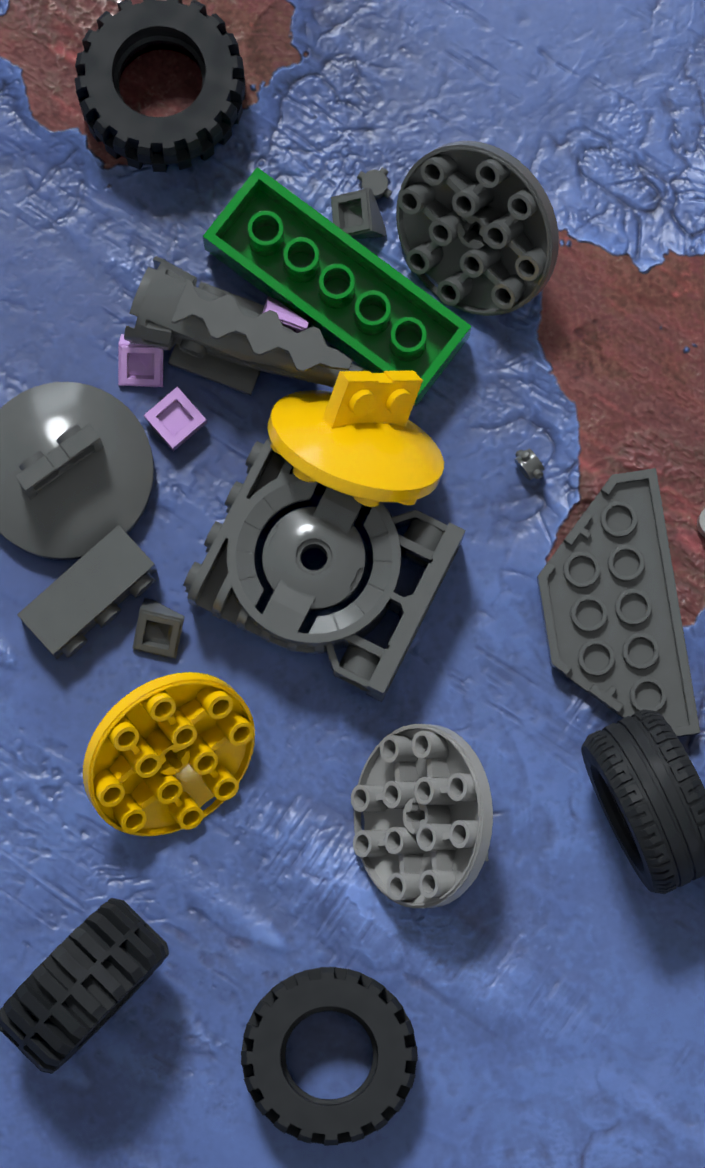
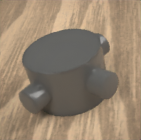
M385 168L370 170L367 173L361 171L358 174L357 179L362 181L361 189H372L376 200L382 197L388 199L392 194V191L388 189V179L386 177L389 172Z
M531 449L517 451L514 461L522 474L529 481L533 478H542L544 467Z

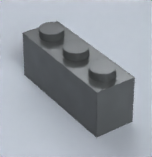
M117 525L21 610L17 616L56 659L63 654L69 658L87 643L88 639L84 635L96 624L103 628L119 615L122 610L118 605L130 594L135 598L139 597L155 582L152 575L157 571L156 566L122 527Z

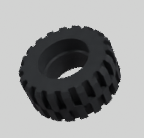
M131 0L117 3L119 12L112 16L110 12L105 11L97 19V31L88 30L82 40L84 51L77 53L75 63L77 78H75L76 93L90 133L97 142L104 143L106 152L114 158L118 159L123 156L127 159L129 166L140 170L143 163L152 165L153 172H166V165L178 163L179 170L192 167L191 159L200 156L203 161L207 160L215 154L214 146L217 143L225 145L232 136L231 128L233 124H239L243 113L242 102L245 100L243 59L239 54V45L233 33H227L225 22L217 14L207 15L206 5L196 0L191 1L189 6L183 4L182 0H143L142 3L132 5ZM154 50H173L188 56L199 66L203 78L202 90L197 99L185 110L167 117H151L132 110L125 104L119 89L120 77L125 68L138 56Z
M109 899L77 927L4 1003V1006L0 1009V1031L41 1072L54 1073L132 997L169 955L167 943L124 900Z
M320 967L304 970L279 982L257 1004L243 1035L241 1065L247 1090L251 1094L255 1106L262 1115L266 1116L274 1124L273 1126L284 1134L287 1133L296 1137L297 1140L310 1144L318 1143L330 1146L351 1141L353 1143L364 1139L365 1136L376 1130H380L388 1124V1121L404 1105L416 1076L415 1070L418 1054L414 1036L415 1032L411 1021L403 1009L404 1007L381 983L361 972L351 969ZM324 1011L340 1012L359 1022L367 1032L373 1049L371 1070L364 1083L353 1093L338 1099H320L304 1092L293 1081L286 1064V1046L292 1031L305 1018Z

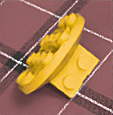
M340 371L333 391L306 390L288 394L276 402L268 420L267 430L271 440L270 446L274 452L280 454L294 467L293 474L297 478L306 482H318L328 488L353 496L358 503L364 506L376 507L380 502H398L403 505H414L417 499L429 495L436 489L444 470L443 456L436 443L425 431L409 420L423 382L415 371H384V373Z
M184 672L170 674L136 688L112 707L99 723L89 741L83 762V784L90 803L106 823L121 832L131 835L158 836L197 827L203 818L216 810L224 801L236 795L239 783L249 766L255 743V727L248 706L229 684L217 677L203 673ZM213 797L217 798L209 807L204 810L201 809L207 801Z

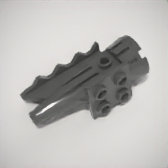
M158 256L153 258L155 269L147 268L129 314L137 316L135 327L126 326L124 339L131 343L169 351L174 346L168 361L169 365L250 396L261 371L334 387L340 371H363L364 369L352 364V360L340 351L328 347L319 328L313 326L296 333L282 325L277 312L269 310L262 313L264 305L200 282L199 287H196L197 277Z

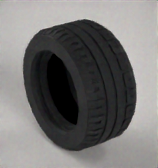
M641 710L617 721V723H612L602 728V731L598 730L588 735L581 747L587 773L621 848L645 887L650 892L666 894L675 890L676 887H682L690 883L691 880L705 876V788L687 752L665 718L657 711Z

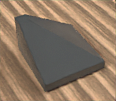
M366 188L331 197L333 223L352 238L366 239L387 236L386 227L372 189Z
M144 598L139 611L132 649L176 659L185 616L152 599Z

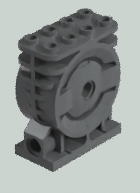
M269 437L264 444L256 441L245 463L248 466L246 471L248 475L244 483L236 481L225 501V506H227L226 513L228 514L223 524L215 521L204 543V546L207 547V555L203 563L200 564L195 561L186 576L183 586L186 587L185 592L188 593V602L197 608L201 607L213 613V616L221 620L225 619L237 625V628L245 632L249 631L261 637V639L287 650L315 654L326 652L335 677L365 691L366 695L382 702L462 544L466 530L450 522L446 525L418 510L392 517L382 502L376 507L364 506L358 503L353 496L338 492L318 482L303 481L293 474L294 467L280 454L272 450ZM313 494L323 495L317 507H306L290 512L282 517L268 534L263 547L262 561L265 577L274 592L263 614H261L255 608L264 593L255 569V549L263 528L282 509L295 503L310 501ZM360 512H364L368 517L363 527L369 536L373 551V567L366 587L359 597L344 609L333 614L317 616L308 634L299 633L310 611L333 608L348 599L358 587L365 568V549L361 536L354 527V523ZM408 526L404 536L397 533V529ZM310 549H318L325 554L327 562L323 568L312 571L305 568L301 563L302 555ZM401 557L426 568L414 593L406 597L395 593ZM390 610L399 615L400 621L388 643L387 649H383L363 639V637L369 634L380 623L387 611ZM347 648L339 663L335 650Z

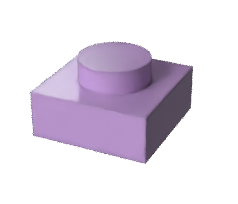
M178 387L144 414V419L173 452L207 423L206 418Z

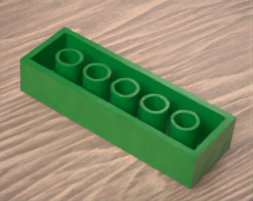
M258 167L203 235L206 251L265 295L278 300L309 322L308 327L314 326L319 328L324 339L371 373L415 371L423 380L414 403L415 407L469 339L472 327L470 324Z

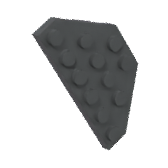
M656 468L613 474L537 576L550 664L554 669L622 718L631 716L641 710L657 711L665 718L677 737L697 735L700 733L657 471Z

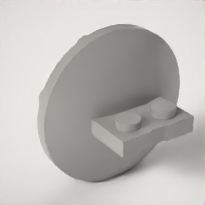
M411 724L396 729L384 737L370 754L360 775L358 785L351 793L355 831L353 849L356 855L361 858L373 883L390 900L409 908H436L444 906L460 897L477 878L484 861H489L488 849L492 835L493 806L486 773L471 746L461 736L448 728L433 724ZM361 812L364 815V830L361 827Z

